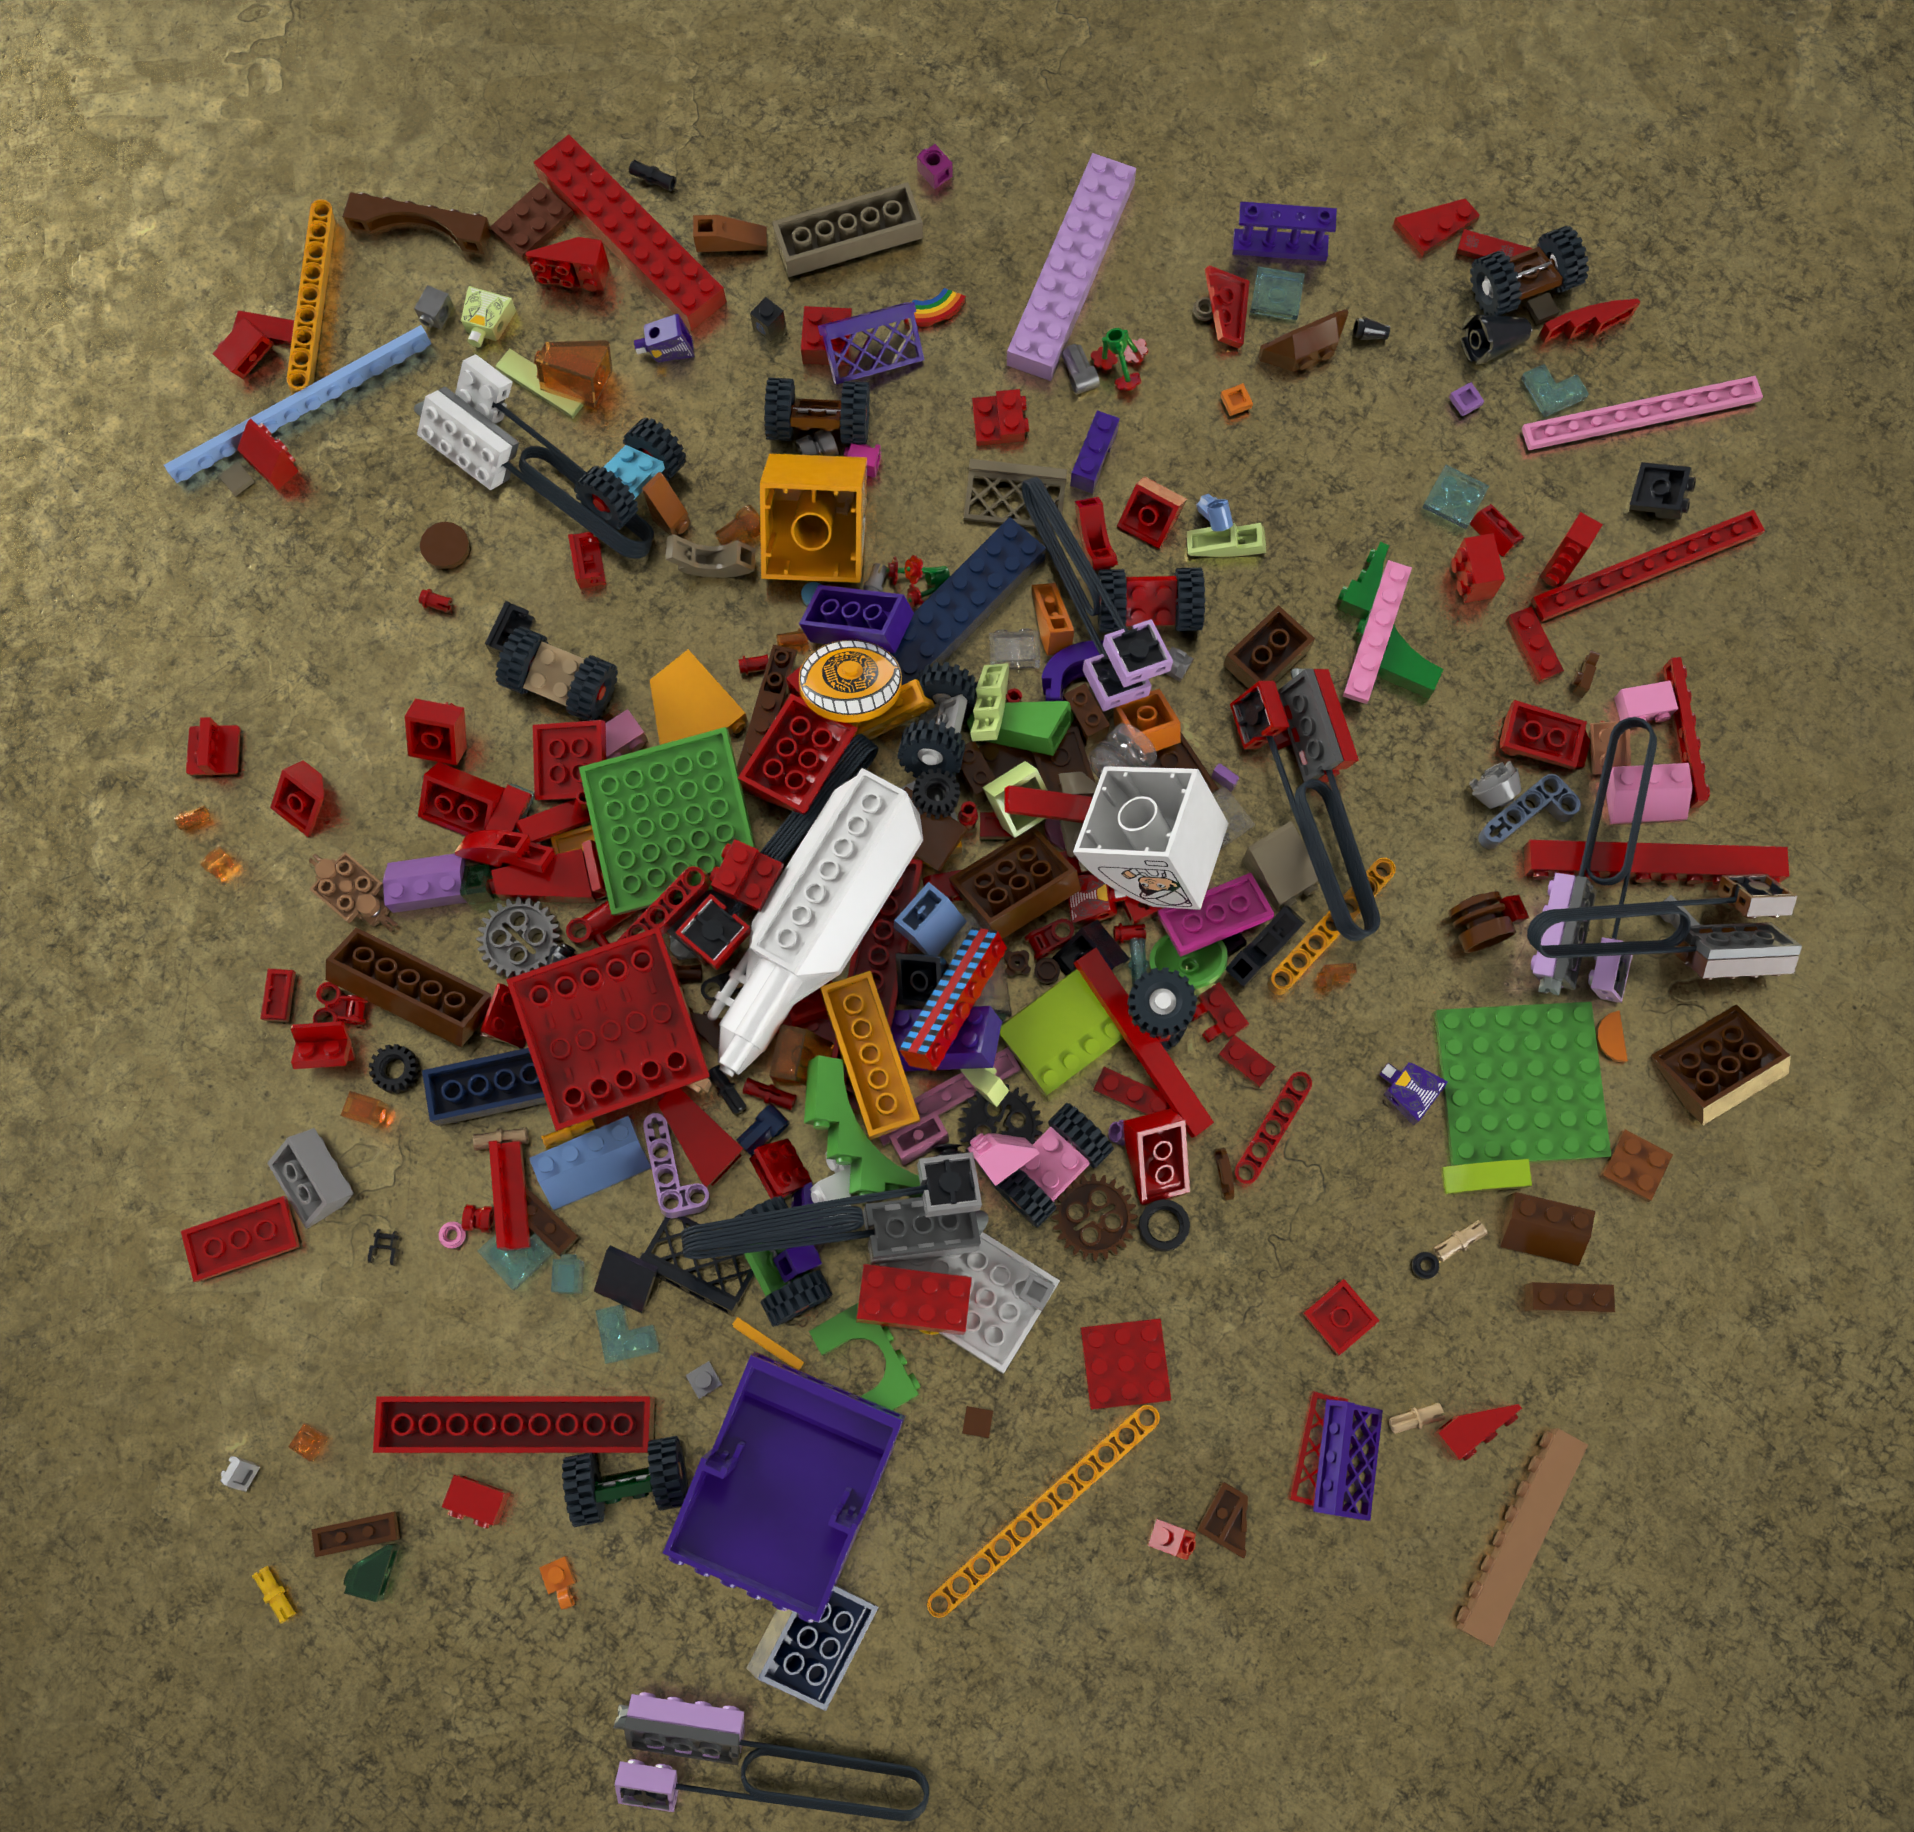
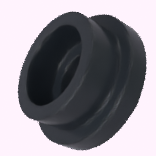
M1421 1252L1413 1258V1272L1419 1278L1430 1279L1438 1273L1439 1261L1432 1253ZM1422 1261L1429 1263L1427 1271L1421 1268Z

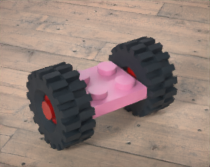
M1065 1103L1048 1121L1050 1128L1033 1144L1039 1154L995 1186L996 1190L1000 1192L1007 1202L1035 1227H1039L1056 1210L1057 1207L1053 1201L1088 1165L1096 1168L1114 1150L1112 1143L1102 1134V1131L1085 1114L1070 1103Z

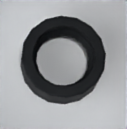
M1162 1199L1152 1202L1144 1209L1139 1217L1138 1229L1140 1237L1147 1246L1157 1251L1166 1252L1176 1249L1185 1241L1189 1234L1190 1221L1187 1212L1181 1205L1172 1200ZM1168 1210L1178 1218L1180 1224L1179 1232L1172 1240L1160 1241L1150 1233L1148 1227L1149 1219L1156 1211Z

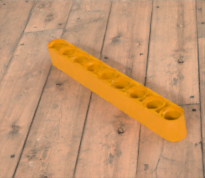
M323 199L314 201L311 204L287 371V383L292 395L313 384L315 378L335 230V217L332 206L327 200ZM307 319H313L312 321L305 322ZM309 340V342L307 343H300L302 341ZM300 362H307L304 365H299ZM304 383L302 386H296V384Z

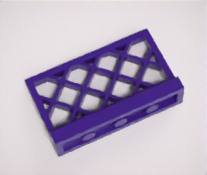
M905 302L818 326L820 336H823L834 384L844 383V381L855 380L924 360L914 312H917L914 302ZM908 319L910 330L905 336L896 329L901 320ZM882 325L890 330L884 342L874 336L878 327ZM860 331L868 336L862 348L852 342L856 333ZM894 333L904 339L898 351L888 345ZM839 337L846 342L840 354L833 350L831 339ZM872 339L882 345L876 357L866 351ZM908 342L915 347L916 357L907 358L902 354ZM850 345L860 351L854 363L844 357ZM886 348L896 354L891 364H885L880 360ZM864 354L874 360L870 369L866 371L858 366ZM843 360L852 367L847 376L839 377L837 368Z
M1326 1399L1313 1512L1371 1521L1383 1410L1346 1401ZM1372 1414V1423L1370 1428H1368L1365 1420ZM1360 1427L1363 1436L1358 1440L1355 1431ZM1367 1443L1369 1449L1368 1454L1365 1456L1362 1447ZM1357 1455L1360 1463L1355 1468L1351 1460ZM1364 1471L1366 1474L1365 1482L1362 1484L1359 1475ZM1352 1483H1354L1357 1489L1353 1496H1351L1348 1490ZM1360 1498L1362 1500L1361 1514L1355 1505Z

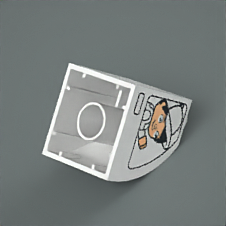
M1104 767L1073 853L1093 875L1130 898L1153 907L1200 910L1229 823L1199 769Z

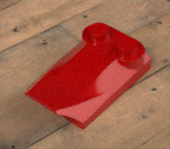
M1514 700L1505 718L1500 738V749L1510 756L1520 754L1566 768L1576 769L1585 767L1591 740L1586 732L1587 721Z

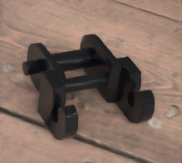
M377 1229L373 1235L375 1237L374 1246L370 1245L368 1263L374 1262L373 1255L380 1248L391 1250L390 1265L395 1266V1258L398 1257L399 1249H396V1243L399 1240L398 1232L394 1231L393 1234L382 1233L381 1229ZM380 1240H391L390 1246L381 1245Z

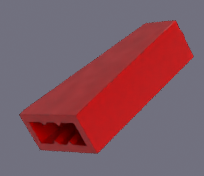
M582 848L556 854L543 873L515 865L491 870L493 879H489L492 893L496 894L501 901H506L507 899L516 901L517 897H520L524 902L530 898L533 902L596 903Z
M680 1088L661 1094L659 1096L660 1101L657 1103L702 1184L710 1191L746 1151Z

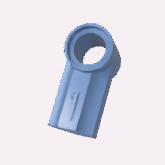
M1210 494L1201 496L1200 501L1196 504L1197 510L1210 521L1211 529L1218 532L1231 528L1233 521L1228 500L1217 499Z

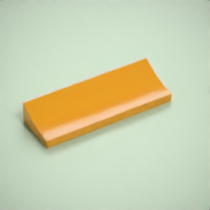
M871 971L821 986V995L868 1139L873 1140L887 1133L920 1122V1117Z

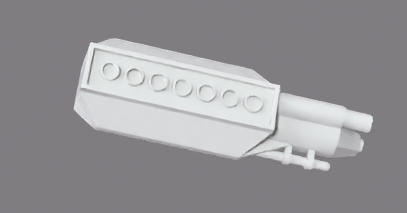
M861 768L856 777L833 791L771 890L761 912L758 911L751 925L752 931L749 948L736 969L732 968L729 973V980L722 991L717 992L714 997L716 1001L707 1014L708 1019L716 1020L725 1005L730 1007L719 1024L718 1063L721 1064L719 1069L724 1074L733 1077L734 1073L739 1075L762 1052H765L793 1005L842 973L923 842L920 814L906 791ZM739 983L744 984L735 1000L730 998Z

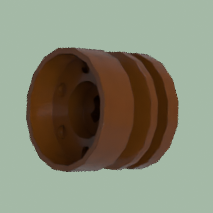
M1494 891L1472 896L1448 911L1450 919H1458L1453 923L1454 928L1467 927V930L1458 937L1465 953H1473L1489 948L1509 939L1517 933L1509 916H1496L1506 908L1504 903L1496 904L1502 899L1500 892Z

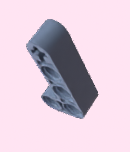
M1548 774L1489 821L1479 833V842L1486 849L1498 847L1544 808L1556 820L1567 822L1580 810L1581 801L1559 776ZM1544 785L1551 786L1554 793L1546 791ZM1525 800L1532 801L1535 808L1528 807ZM1561 803L1567 804L1571 812L1565 811ZM1506 815L1513 816L1516 819V824L1510 823ZM1497 828L1501 830L1497 836L1491 837L1489 835Z

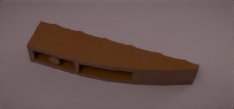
M774 644L772 646L738 761L737 769L739 775L787 700L789 689L786 677L793 673L797 656V650ZM742 789L743 794L755 796L750 792Z

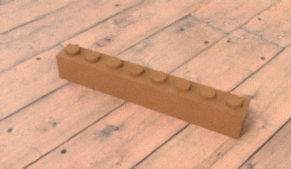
M1553 1428L1550 1432L1546 1431L1540 1441L1542 1449L1538 1456L1535 1455L1532 1458L1528 1470L1531 1472L1527 1480H1523L1517 1489L1516 1495L1519 1497L1515 1506L1511 1505L1506 1512L1505 1520L1507 1523L1503 1531L1499 1530L1493 1540L1495 1548L1491 1556L1487 1555L1482 1563L1481 1570L1483 1573L1479 1582L1476 1580L1470 1588L1469 1596H1471L1467 1607L1463 1606L1457 1616V1621L1459 1622L1457 1629L1490 1647H1494L1588 1447V1444L1559 1428Z

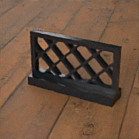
M685 1216L674 1218L682 1222L684 1229L687 1228L686 1225L689 1227L699 1225V1223ZM665 1217L645 1253H642L639 1259L659 1267L656 1274L657 1278L733 1317L741 1298L754 1277L752 1269L739 1272L736 1259L745 1255H731L718 1260L714 1257L712 1262L697 1265L696 1259H693L695 1267L683 1270L678 1267L676 1258L684 1256L683 1251L674 1254L671 1240L681 1238V1233L669 1236L667 1226L672 1218ZM664 1231H665L666 1237L661 1238V1236L663 1235V1233H664ZM668 1241L671 1255L660 1258L652 1254L657 1244ZM673 1259L674 1264L668 1262V1260ZM733 1260L736 1274L721 1278L718 1264ZM715 1266L718 1279L710 1282L702 1280L699 1270ZM696 1271V1272H697V1276H695V1275H693V1274H691V1273ZM747 1275L744 1282H742L741 1277ZM738 1278L740 1289L736 1296H733L725 1291L723 1282ZM720 1283L721 1289L714 1285Z

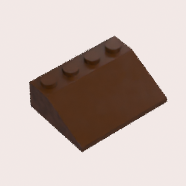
M1035 826L949 878L950 883L981 928L998 931L1002 939L1081 890L1076 869Z
M1737 1004L1651 1055V1059L1684 1107L1702 1125H1705L1789 1074L1791 1057Z

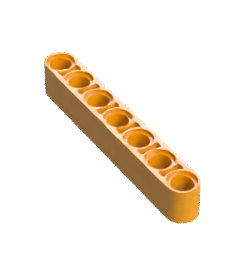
M1379 858L1366 871L1374 898L1395 874V864L1388 858ZM1376 868H1384L1388 875L1385 877L1380 876ZM1351 887L1343 897L1345 903L1351 904L1354 908V912L1350 913L1352 920H1354L1361 912ZM1330 910L1272 972L1267 983L1268 989L1272 993L1283 995L1288 992L1340 936L1338 930L1330 931L1326 927V922H1334ZM1309 940H1317L1321 948L1317 950L1311 948ZM1292 958H1300L1304 963V967H1295L1292 964ZM1276 976L1284 977L1287 985H1277L1274 978Z

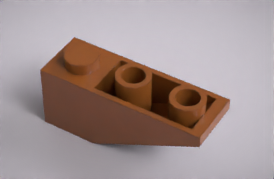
M693 215V238L697 252L767 250V226L721 215Z

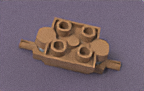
M346 851L337 860L321 859L317 854H314L312 857L319 863L310 858L309 863L315 866L316 878L318 879L310 890L345 921L350 923L357 916L360 920L367 921L372 927L381 923L392 932L394 929L388 924L389 922L397 928L398 923L388 916L390 910L385 906L384 898L378 894L383 888V883Z

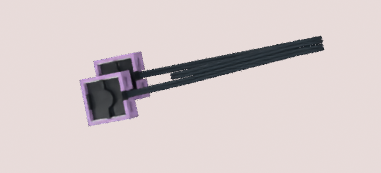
M1038 477L1024 480L1022 483V495L1025 506L1100 654L1084 660L1083 672L1102 710L1106 711L1149 696L1152 686L1149 678L1169 672L1173 663L1152 619L1133 625L1132 630L1128 631L1099 577L1042 481ZM1054 531L1056 532L1061 543L1063 544L1071 560L1076 566L1078 572L1080 573L1081 577L1086 583L1093 600L1094 610L1090 605ZM1098 592L1119 628L1118 631L1105 635L1103 644L1087 615L1088 613L1090 616H1096L1100 613L1101 605Z

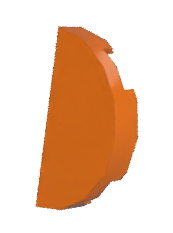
M1619 1010L1609 1013L1600 1021L1596 1028V1040L1599 1050L1603 1051L1612 1061L1626 1063L1628 1059Z

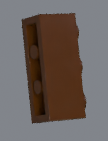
M1532 1282L1524 1285L1525 1312L1608 1314L1615 1312L1614 1285Z

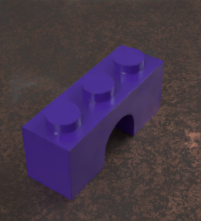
M1098 410L1096 411L1072 470L1070 486L1093 494L1101 475L1106 454L1110 452L1118 433L1120 418Z

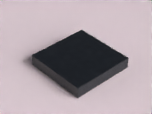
M610 1245L606 1250L594 1292L642 1313L646 1307L659 1267Z

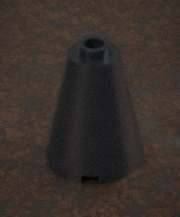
M1472 315L1465 320L1462 326V330H1466L1465 337L1461 338L1468 360L1471 362L1476 361V364H1483L1526 342L1532 333V326L1525 317Z

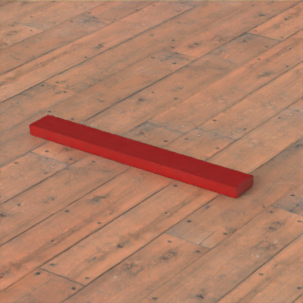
M1094 948L1075 961L1074 965L1171 1109L1185 1119L1186 1131L1190 1137H1196L1212 1125L1214 1121L1158 1038L1149 1037L1150 1033L1147 1032L1143 1034L1139 1031L1140 1027L1132 1023L1133 1018L1129 1016V1005H1127L1129 995L1098 949Z

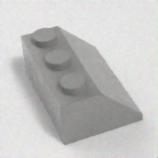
M315 1128L288 1137L267 1163L306 1229L343 1207L354 1194L350 1184L343 1177L337 1162L331 1157L323 1139L318 1135Z

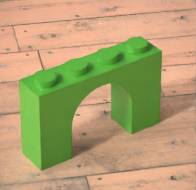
M859 1302L809 1331L822 1356L856 1339L869 1340L880 1347L886 1361L884 1377L874 1389L860 1397L890 1410H895L919 1395L917 1389L921 1386L914 1373L907 1374L903 1366L907 1364V1361L901 1350L895 1351L890 1341L894 1340L888 1327L856 1322Z

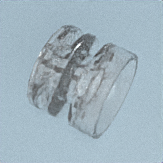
M1120 723L1106 736L1104 741L1097 745V748L1089 753L1088 760L1093 772L1100 779L1104 767L1150 768L1156 762L1157 754L1151 741L1141 731L1129 724Z

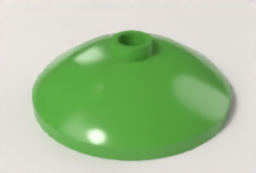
M1166 934L1153 946L1149 961L1151 969L1158 968V970H1162L1163 967H1167L1171 972L1177 970L1180 972L1179 975L1181 977L1186 976L1189 979V985L1193 984L1195 989L1210 985L1223 974L1227 966L1228 955L1225 944L1220 940L1180 957L1170 937Z

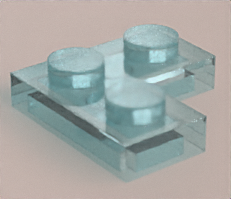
M1545 364L1523 373L1521 377L1544 417L1578 403L1589 395L1578 375L1556 383Z
M536 1233L530 1237L531 1248L502 1251L497 1248L495 1234L478 1250V1253L514 1291L554 1254Z
M622 1304L595 1310L605 1364L660 1352L655 1325L628 1330L624 1305Z

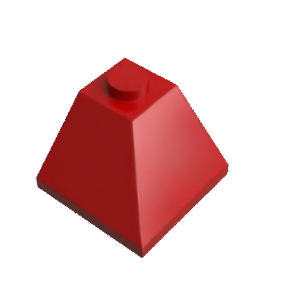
M304 760L283 769L270 806L273 811L307 837L312 834L324 799L322 774Z

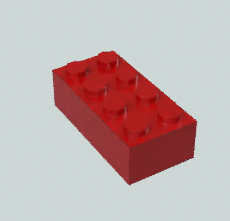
M863 1264L856 1322L964 1335L967 1325L972 1277Z

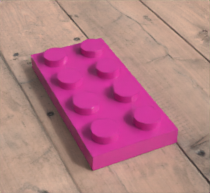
M1248 873L1207 890L1200 910L1165 907L1158 910V917L1181 957L1274 918V912L1252 873Z

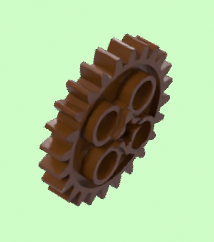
M1092 1174L1090 1181H1087L1085 1176L1081 1175L1080 1184L1074 1180L1071 1183L1072 1189L1067 1187L1063 1191L1065 1197L1059 1195L1056 1198L1061 1204L1055 1205L1057 1207L1055 1211L1058 1214L1051 1216V1220L1058 1221V1224L1052 1229L1053 1231H1061L1057 1241L1065 1239L1067 1242L1064 1249L1066 1250L1072 1246L1074 1248L1073 1256L1081 1251L1083 1260L1087 1258L1088 1254H1092L1094 1262L1097 1261L1098 1254H1102L1104 1260H1107L1108 1251H1111L1116 1256L1118 1255L1117 1246L1123 1249L1127 1247L1123 1239L1132 1240L1133 1237L1128 1233V1230H1136L1137 1226L1130 1223V1221L1137 1219L1138 1215L1131 1214L1130 1211L1136 1207V1204L1127 1203L1132 1195H1122L1125 1188L1124 1185L1118 1189L1114 1187L1116 1179H1113L1108 1184L1106 1183V1175H1103L1100 1181L1096 1180L1095 1174ZM1094 1193H1101L1105 1196L1106 1203L1102 1206H1097L1092 1202L1091 1196ZM1111 1204L1115 1206L1114 1209L1099 1217L1098 1224L1095 1221H1091L1077 1231L1073 1229L1074 1226L1087 1220L1090 1217L1091 1211L1097 1214ZM1073 1206L1080 1207L1083 1211V1217L1078 1220L1069 1216V1209ZM1110 1215L1116 1216L1120 1222L1119 1227L1116 1229L1108 1228L1105 1223L1106 1217ZM1086 1229L1094 1230L1097 1234V1240L1092 1243L1086 1242L1082 1236L1083 1231Z

